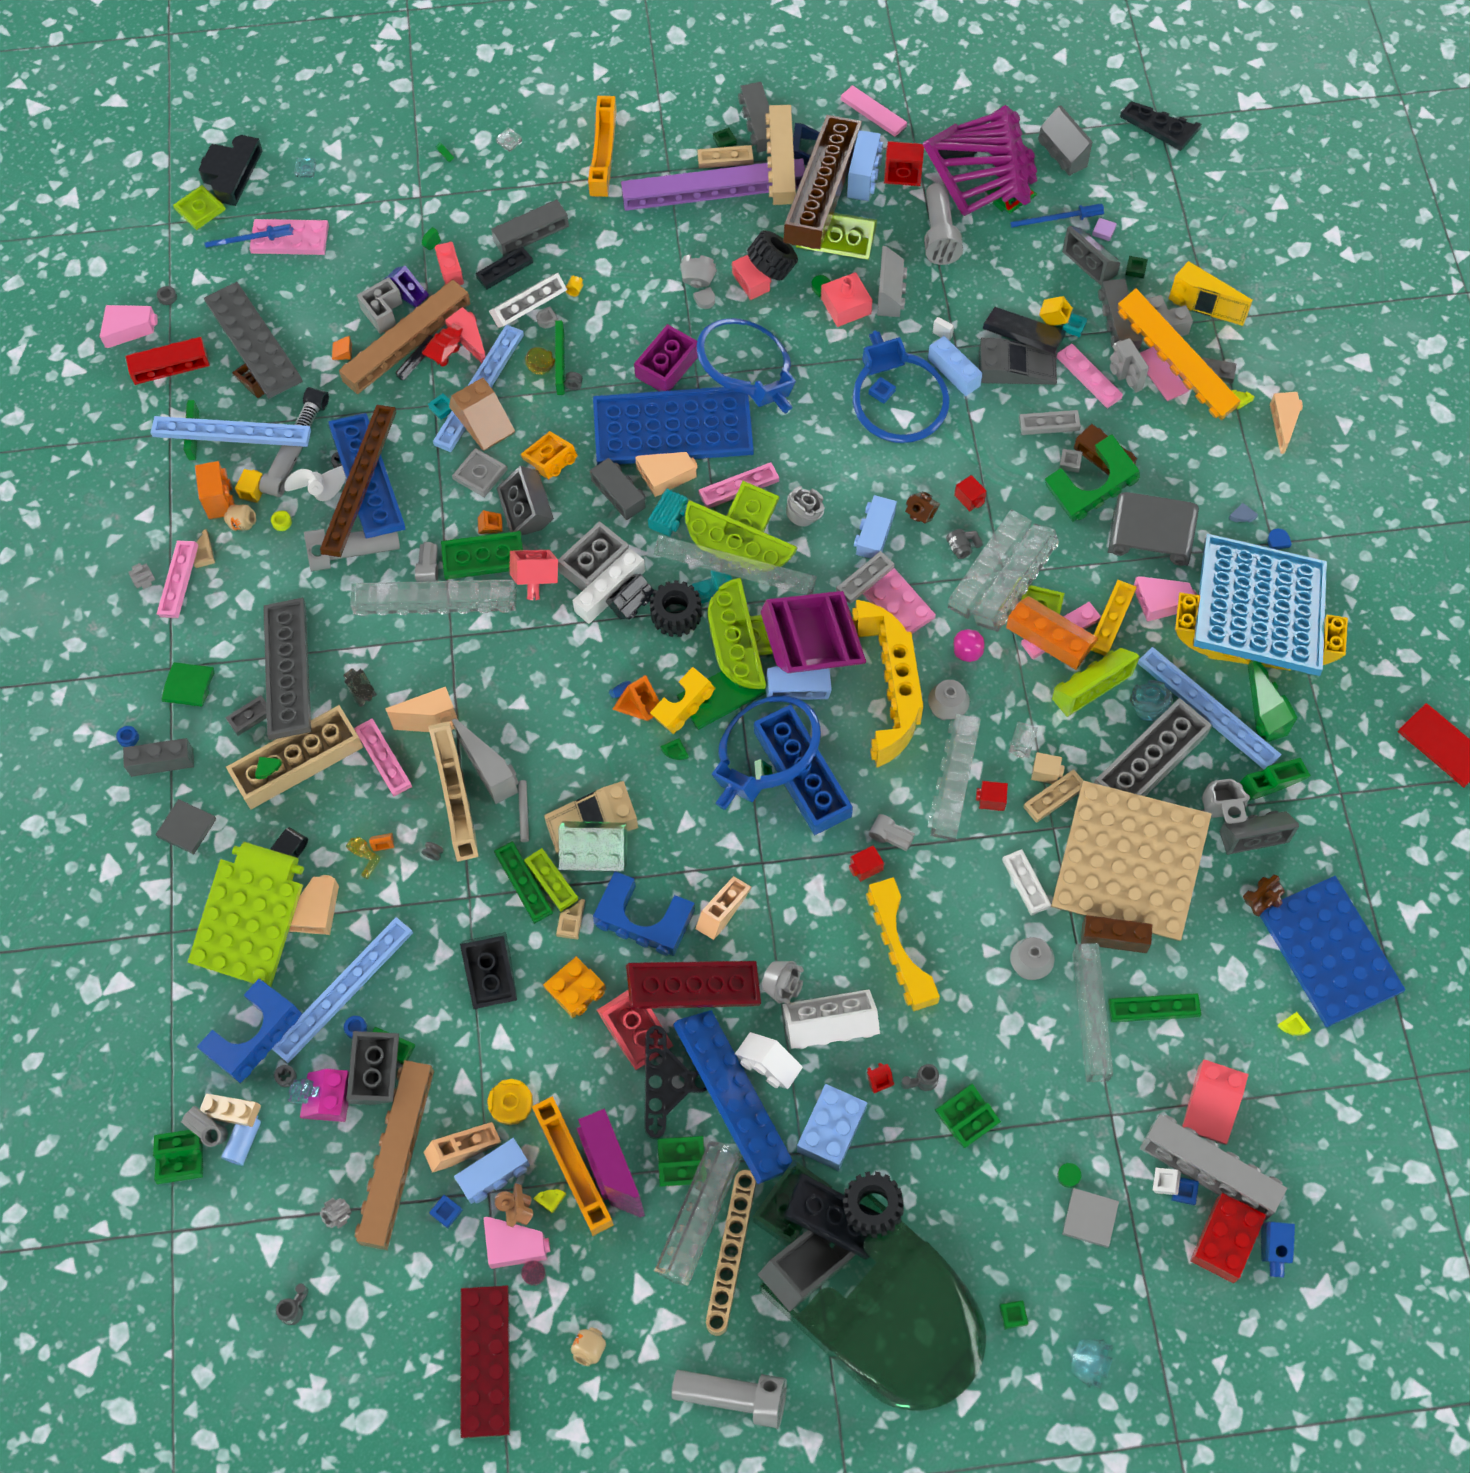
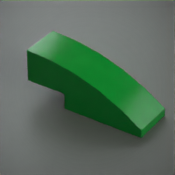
M1297 758L1267 766L1259 772L1247 774L1239 783L1243 786V791L1250 796L1248 800L1250 801L1290 787L1309 778L1311 775L1302 759Z

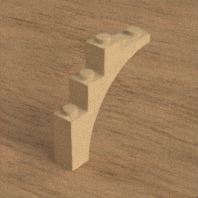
M450 721L429 726V732L442 783L452 844L457 862L479 857L464 775Z

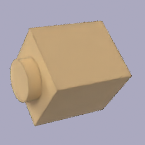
M1037 752L1031 780L1053 784L1058 780V777L1062 778L1065 767L1061 765L1062 757Z

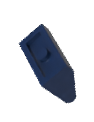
M795 123L793 134L794 159H803L804 165L808 164L811 155L800 150L802 139L817 141L820 132L802 123Z

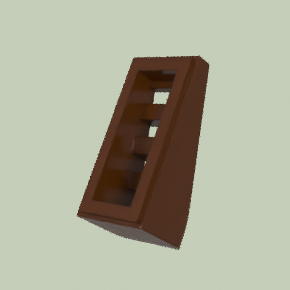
M244 363L233 371L232 374L255 397L260 398L265 393L251 372L242 376L249 371Z

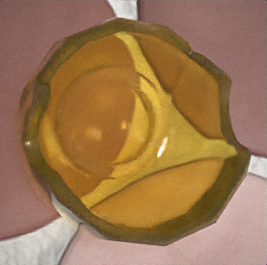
M534 347L526 354L525 364L533 374L544 375L551 371L555 364V359H553L551 351H546L541 347Z

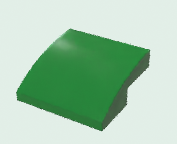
M174 662L166 679L161 698L162 702L202 707L209 694L208 686L215 674L214 667Z
M969 1084L935 1109L945 1126L963 1148L969 1146L1001 1122L989 1103H985L973 1084Z
M191 1130L154 1135L153 1156L155 1158L154 1180L156 1184L203 1177V1147L200 1137Z
M703 1136L657 1139L660 1187L706 1184Z

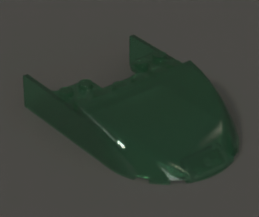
M872 1194L865 1196L861 1200L869 1208L880 1214L887 1208ZM902 1221L899 1225H895L893 1232L888 1230L886 1236L882 1237L880 1233L877 1234V1238H872L871 1234L866 1237L864 1250L876 1264L846 1299L837 1290L826 1287L817 1293L802 1312L797 1313L794 1310L789 1312L765 1283L760 1285L761 1294L867 1392L889 1406L910 1411H924L948 1404L970 1386L983 1362L986 1331L982 1313L976 1300L946 1260L927 1241L925 1242Z

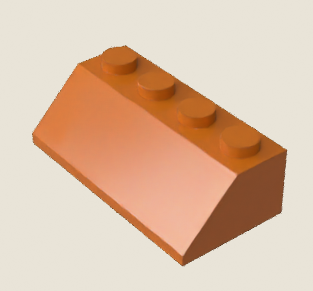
M1029 596L1017 604L1008 616L1006 628L1075 670L1078 669L1099 639Z

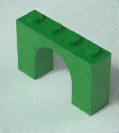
M1112 434L1095 445L1096 453L1110 471L1109 478L1102 487L1092 491L1079 489L1072 483L1062 468L1045 478L1047 488L1072 522L1083 519L1090 510L1100 508L1105 503V500L1118 496L1123 488L1133 486L1138 482V478H1140L1139 469Z

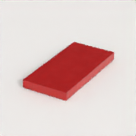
M1424 704L1397 732L1465 788L1470 783V739L1430 705Z

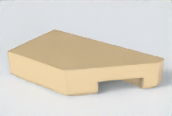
M205 529L196 542L198 549L194 560L195 568L215 563L209 533Z
M585 899L579 900L573 907L560 913L556 932L557 937L579 939Z

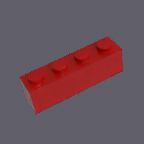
M201 337L125 356L129 375L134 385L210 366L206 347Z

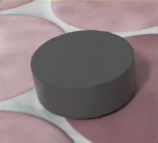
M163 286L157 291V298L161 304L171 305L176 301L177 294L173 287Z

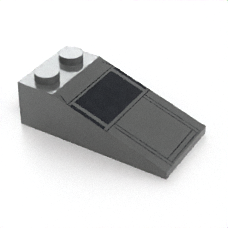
M981 338L979 346V370L982 372L981 383L1057 385L1056 353L1053 354L1024 343L1003 338Z

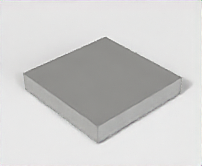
M475 448L455 471L452 478L485 498L508 469L503 463Z
M1073 1188L1062 1235L1108 1248L1119 1201Z

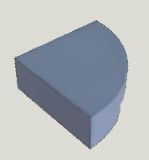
M1242 503L1229 516V519L1237 523H1249L1257 519L1258 514Z

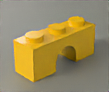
M694 667L679 681L685 690L684 698L680 702L672 703L664 697L650 712L672 734L684 726L685 721L698 711L699 706L709 699L715 690L712 683Z

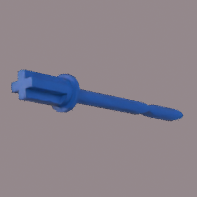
M1102 203L1084 207L1079 205L1077 211L1010 222L1012 228L1076 216L1083 220L1086 217L1104 215V206Z
M291 224L275 227L269 225L267 226V231L204 243L205 247L208 248L268 237L273 241L275 238L293 235L294 229L293 226L291 227Z

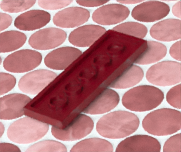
M756 961L628 963L626 965L630 1009L759 1006L761 1004Z
M509 1286L461 1288V1438L510 1436Z

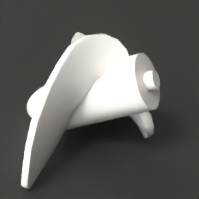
M342 466L329 470L322 475L308 469H299L289 475L285 481L284 488L285 491H292L308 486L309 493L315 495L317 500L327 501L339 492L346 477Z

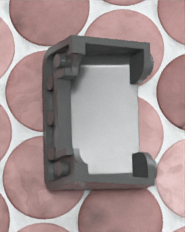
M1131 492L1119 494L1113 511L1108 553L1122 556L1128 553L1130 548L1170 554V560L1175 565L1188 566L1191 558L1199 506L1192 502Z

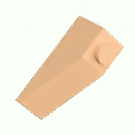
M1298 392L1274 393L1270 402L1281 454H1284L1287 449L1300 411H1302L1303 404L1302 400L1298 397Z
M733 876L701 911L695 929L714 940L739 908L751 890V886Z
M493 1122L432 1140L425 1149L424 1155L433 1173L452 1167L499 1145L501 1140Z

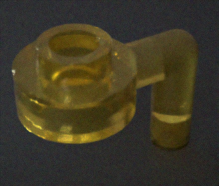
M360 837L350 838L346 848L353 854L370 860L361 873L362 877L368 879L379 863L380 857L369 850L368 843Z

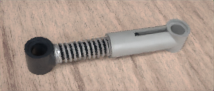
M308 387L303 396V409L295 425H310L311 427L317 413L320 410L324 411L329 402V393ZM281 445L268 473L263 474L259 484L260 492L276 497H281L284 494L285 481L292 471L303 448L302 446Z

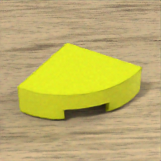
M1231 390L1241 400L1237 409L1242 408L1254 399V396L1249 392L1244 393Z
M1298 1012L1278 1024L1281 1030L1291 1035L1299 1036L1311 1031Z
M551 1189L538 1193L533 1199L553 1214L566 1196V1193L559 1189Z

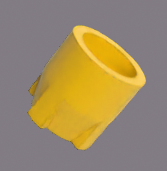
M572 275L566 285V293L577 297L583 287V279Z

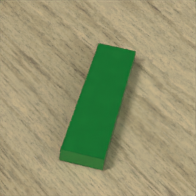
M556 320L555 385L557 395H564L565 332L562 320Z
M512 841L494 850L498 861L533 923L535 924L552 915L551 907L514 842Z
M1198 993L1110 998L1108 1000L1111 1022L1193 1018L1202 1015Z

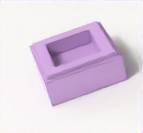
M1099 218L1092 236L1110 241L1117 223Z

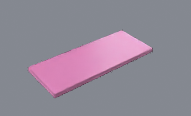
M1154 347L1140 352L1149 367L1147 375L1167 401L1189 392L1178 375L1175 376L1169 369L1170 365L1167 361L1163 362L1159 359Z

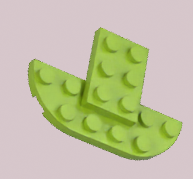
M742 481L727 516L690 500L687 503L685 522L692 540L704 551L746 570L768 572L780 568L793 557L798 549L792 544L764 533L780 497L750 483Z
M736 578L721 585L719 590L711 597L708 606V624L716 659L722 672L736 684L752 689H765L766 682L759 656L773 654L762 616L749 615L741 578Z

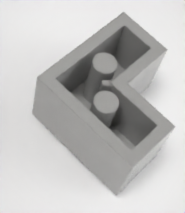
M389 277L357 295L360 309L380 334L396 325L392 309L403 303L399 289Z
M1162 295L1146 298L1180 336L1189 334L1193 319L1186 305L1168 310Z

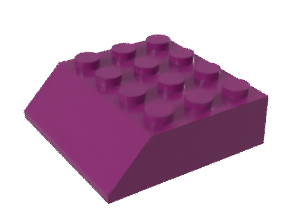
M843 591L766 599L761 610V616L776 665L786 673L866 663Z
M605 1108L578 1119L580 1127L576 1129L603 1200L608 1199L611 1206L640 1218L645 1216L639 1193Z

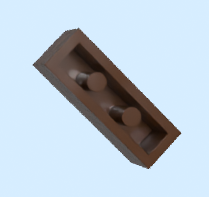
M1091 424L1076 438L1074 449L1082 452V456L1109 476V469L1098 456L1095 445L1108 437V435L1102 429ZM1123 448L1127 455L1130 457V459L1133 461V463L1136 465L1137 458L1135 457V455L1131 451H1127L1125 448Z
M1086 915L1082 923L1081 945L1147 953L1151 946L1153 924Z

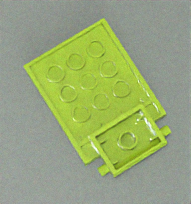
M243 842L240 847L234 846L232 849V854L237 855L234 863L223 859L219 861L187 963L251 983H255L260 979L271 987L303 888L301 883L292 880L295 873L302 875L304 867L297 865L299 859Z

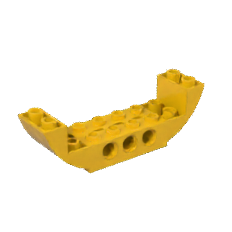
M1179 592L1175 631L1180 640L1189 648L1208 656L1210 659L1249 664L1250 659L1193 646L1200 595ZM1326 615L1324 619L1323 665L1337 661L1346 655L1347 617ZM1262 663L1264 667L1291 671V669Z
M856 600V606L852 608V619L858 637L878 635L879 645L883 649L881 659L886 669L884 670L885 683L888 682L887 699L891 701L890 718L894 720L892 729L875 731V739H871V760H875L877 768L893 760L907 747L913 737L916 725L921 724L923 701L912 633L907 632L901 622L882 607L870 602Z

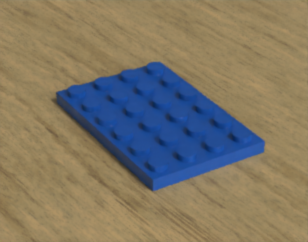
M1336 876L1282 899L1283 903L1280 907L1277 908L1271 905L1260 915L1326 1028L1395 997L1406 990Z

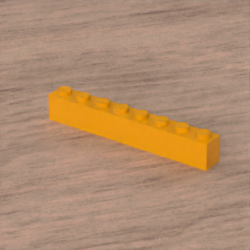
M1137 288L1118 303V314L1122 319L1130 321V326L1134 332L1142 334L1146 345L1150 348H1155L1159 359L1163 362L1167 361L1172 373L1175 376L1179 375L1183 379L1182 383L1184 386L1196 393L1195 397L1201 404L1205 403L1210 408L1208 411L1214 418L1218 417L1222 421L1240 405L1241 400Z

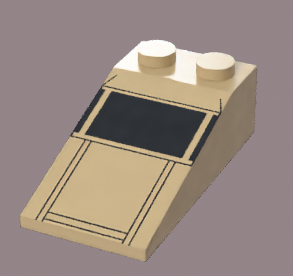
M624 781L603 787L544 815L556 854L638 828L637 817Z

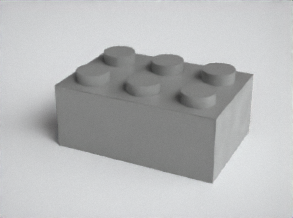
M599 521L558 559L559 573L583 591L629 548V544Z

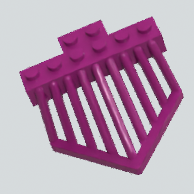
M1004 105L990 115L960 125L955 123L923 142L927 154L960 213L964 216L1002 197L1004 202L1013 197L1024 205L1031 202V190L1028 183L1032 185L1037 182V168L1034 163L1035 154L1032 149H1028L1022 143L1019 114L1007 105ZM938 150L987 152L992 156L943 159ZM993 164L995 166L954 176L950 174L947 166ZM993 175L999 177L964 192L960 191L956 184L957 182ZM998 186L1001 187V189L969 206L965 201L969 197Z

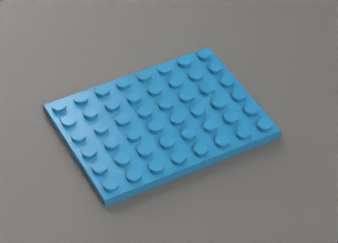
M1207 533L1204 540L1199 588L1200 601L1193 646L1320 676L1323 671L1327 561Z

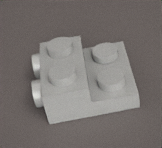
M1130 338L1124 341H1117L1113 345L1114 353L1110 356V370L1113 375L1117 376L1119 381L1126 378L1127 384L1133 388L1135 393L1143 390L1149 367Z

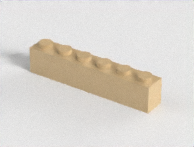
M770 105L769 113H766V125H769V128H766V139H770V142H767V154L771 153V156L767 157L768 168H771V171H768V183H772V186H769V197H773V205H788L793 203L796 195L791 105Z

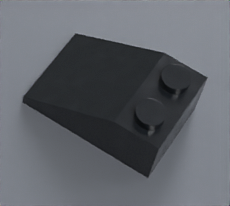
M506 932L462 941L460 947L473 1009L517 1001Z

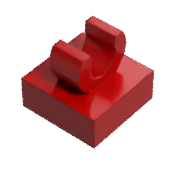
M878 1063L879 1067L873 1070L870 1067L867 1068V1076L873 1093L895 1085L888 1064Z

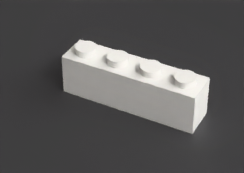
M556 273L489 310L497 327H503L563 293L567 288L559 273Z
M628 548L572 600L574 612L590 624L608 607L606 600L634 574L642 575L645 572L644 559Z

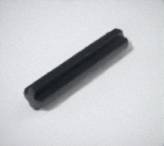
M429 335L395 372L398 379L405 380L423 360L425 355L422 352L433 336Z

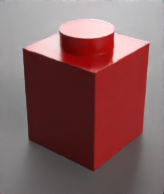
M970 475L956 485L954 496L970 512L974 508H980L985 503L987 490Z
M982 781L981 788L976 790V801H979V809L1005 811L1008 783Z
M874 845L852 855L850 858V872L854 877L857 876L860 882L883 871L884 862Z

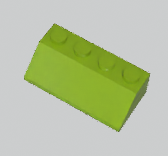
M834 213L821 249H811L796 245V248L869 260L877 220Z
M1119 648L1116 651L1111 650L1099 662H1092L1085 671H1078L1066 683H1059L1054 688L1052 700L1065 716L1069 717L1131 677L1140 656L1123 648Z

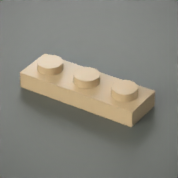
M752 145L697 150L699 169L753 164Z
M1073 769L1024 803L1023 808L1038 823L1079 794L1083 779Z
M206 1093L200 1110L212 1120L253 1127L261 1105L252 1101Z

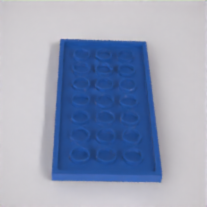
M726 387L593 396L597 465L608 458L618 465L636 463L635 457L679 452H687L689 457L694 459L754 455L748 394L738 393Z

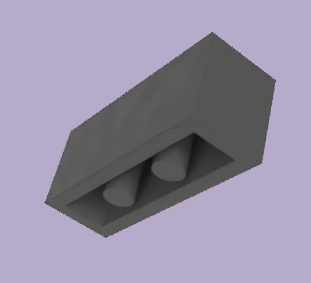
M608 458L590 470L591 481L626 521L646 508L645 494L641 489L637 490L632 479L622 473L621 467L616 462L613 463Z
M187 738L123 747L124 768L131 777L194 767L193 747Z

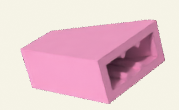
M106 305L100 338L105 348H111L152 334L155 325L158 323L157 314H154L151 306Z
M1136 577L1134 586L1137 587L1135 594L1147 622L1177 614L1179 592L1197 595V592L1192 589L1188 582L1148 577Z
M484 1217L488 1264L491 1269L547 1260V1253L550 1252L549 1238H545L543 1232L516 1224L514 1227H510L505 1221Z

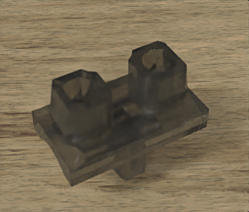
M352 668L343 675L345 684L360 707L377 695L361 668L357 672Z

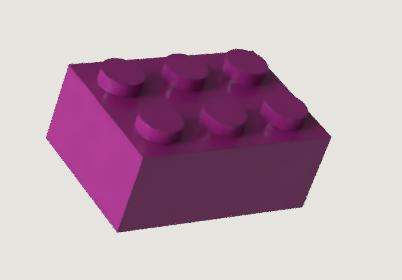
M667 324L634 363L635 377L658 391H670L698 358L697 340Z

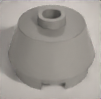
M691 255L683 256L682 263H680L683 282L694 288L709 286L717 272L716 263H713V259L700 255V258H691Z
M802 486L796 487L787 497L786 514L789 520L798 526L806 527L820 519L824 514L825 508L822 503V495L812 488L809 491L802 489Z
M944 680L930 691L928 704L932 713L941 720L959 719L968 710L970 698L961 683L955 680Z
M1035 937L1024 938L1018 941L1012 948L1010 955L1014 970L1020 977L1027 980H1036L1047 976L1052 971L1055 963L1051 947L1044 940Z
M795 961L772 962L764 974L763 990L777 1003L790 1004V999L792 997L797 998L801 991L803 981L800 980V972L804 971L803 967L797 965Z

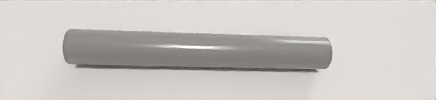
M520 780L518 781L521 842H528L527 781Z

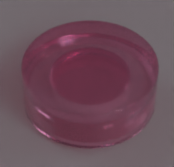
M532 1260L523 1266L521 1275L525 1283L536 1286L543 1282L546 1271L540 1262Z

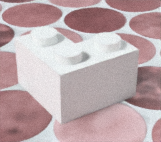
M751 1032L735 1053L741 1060L740 1064L748 1070L753 1068L758 1073L767 1077L766 1081L775 1088L780 1086L788 1089L803 1068L777 1040Z

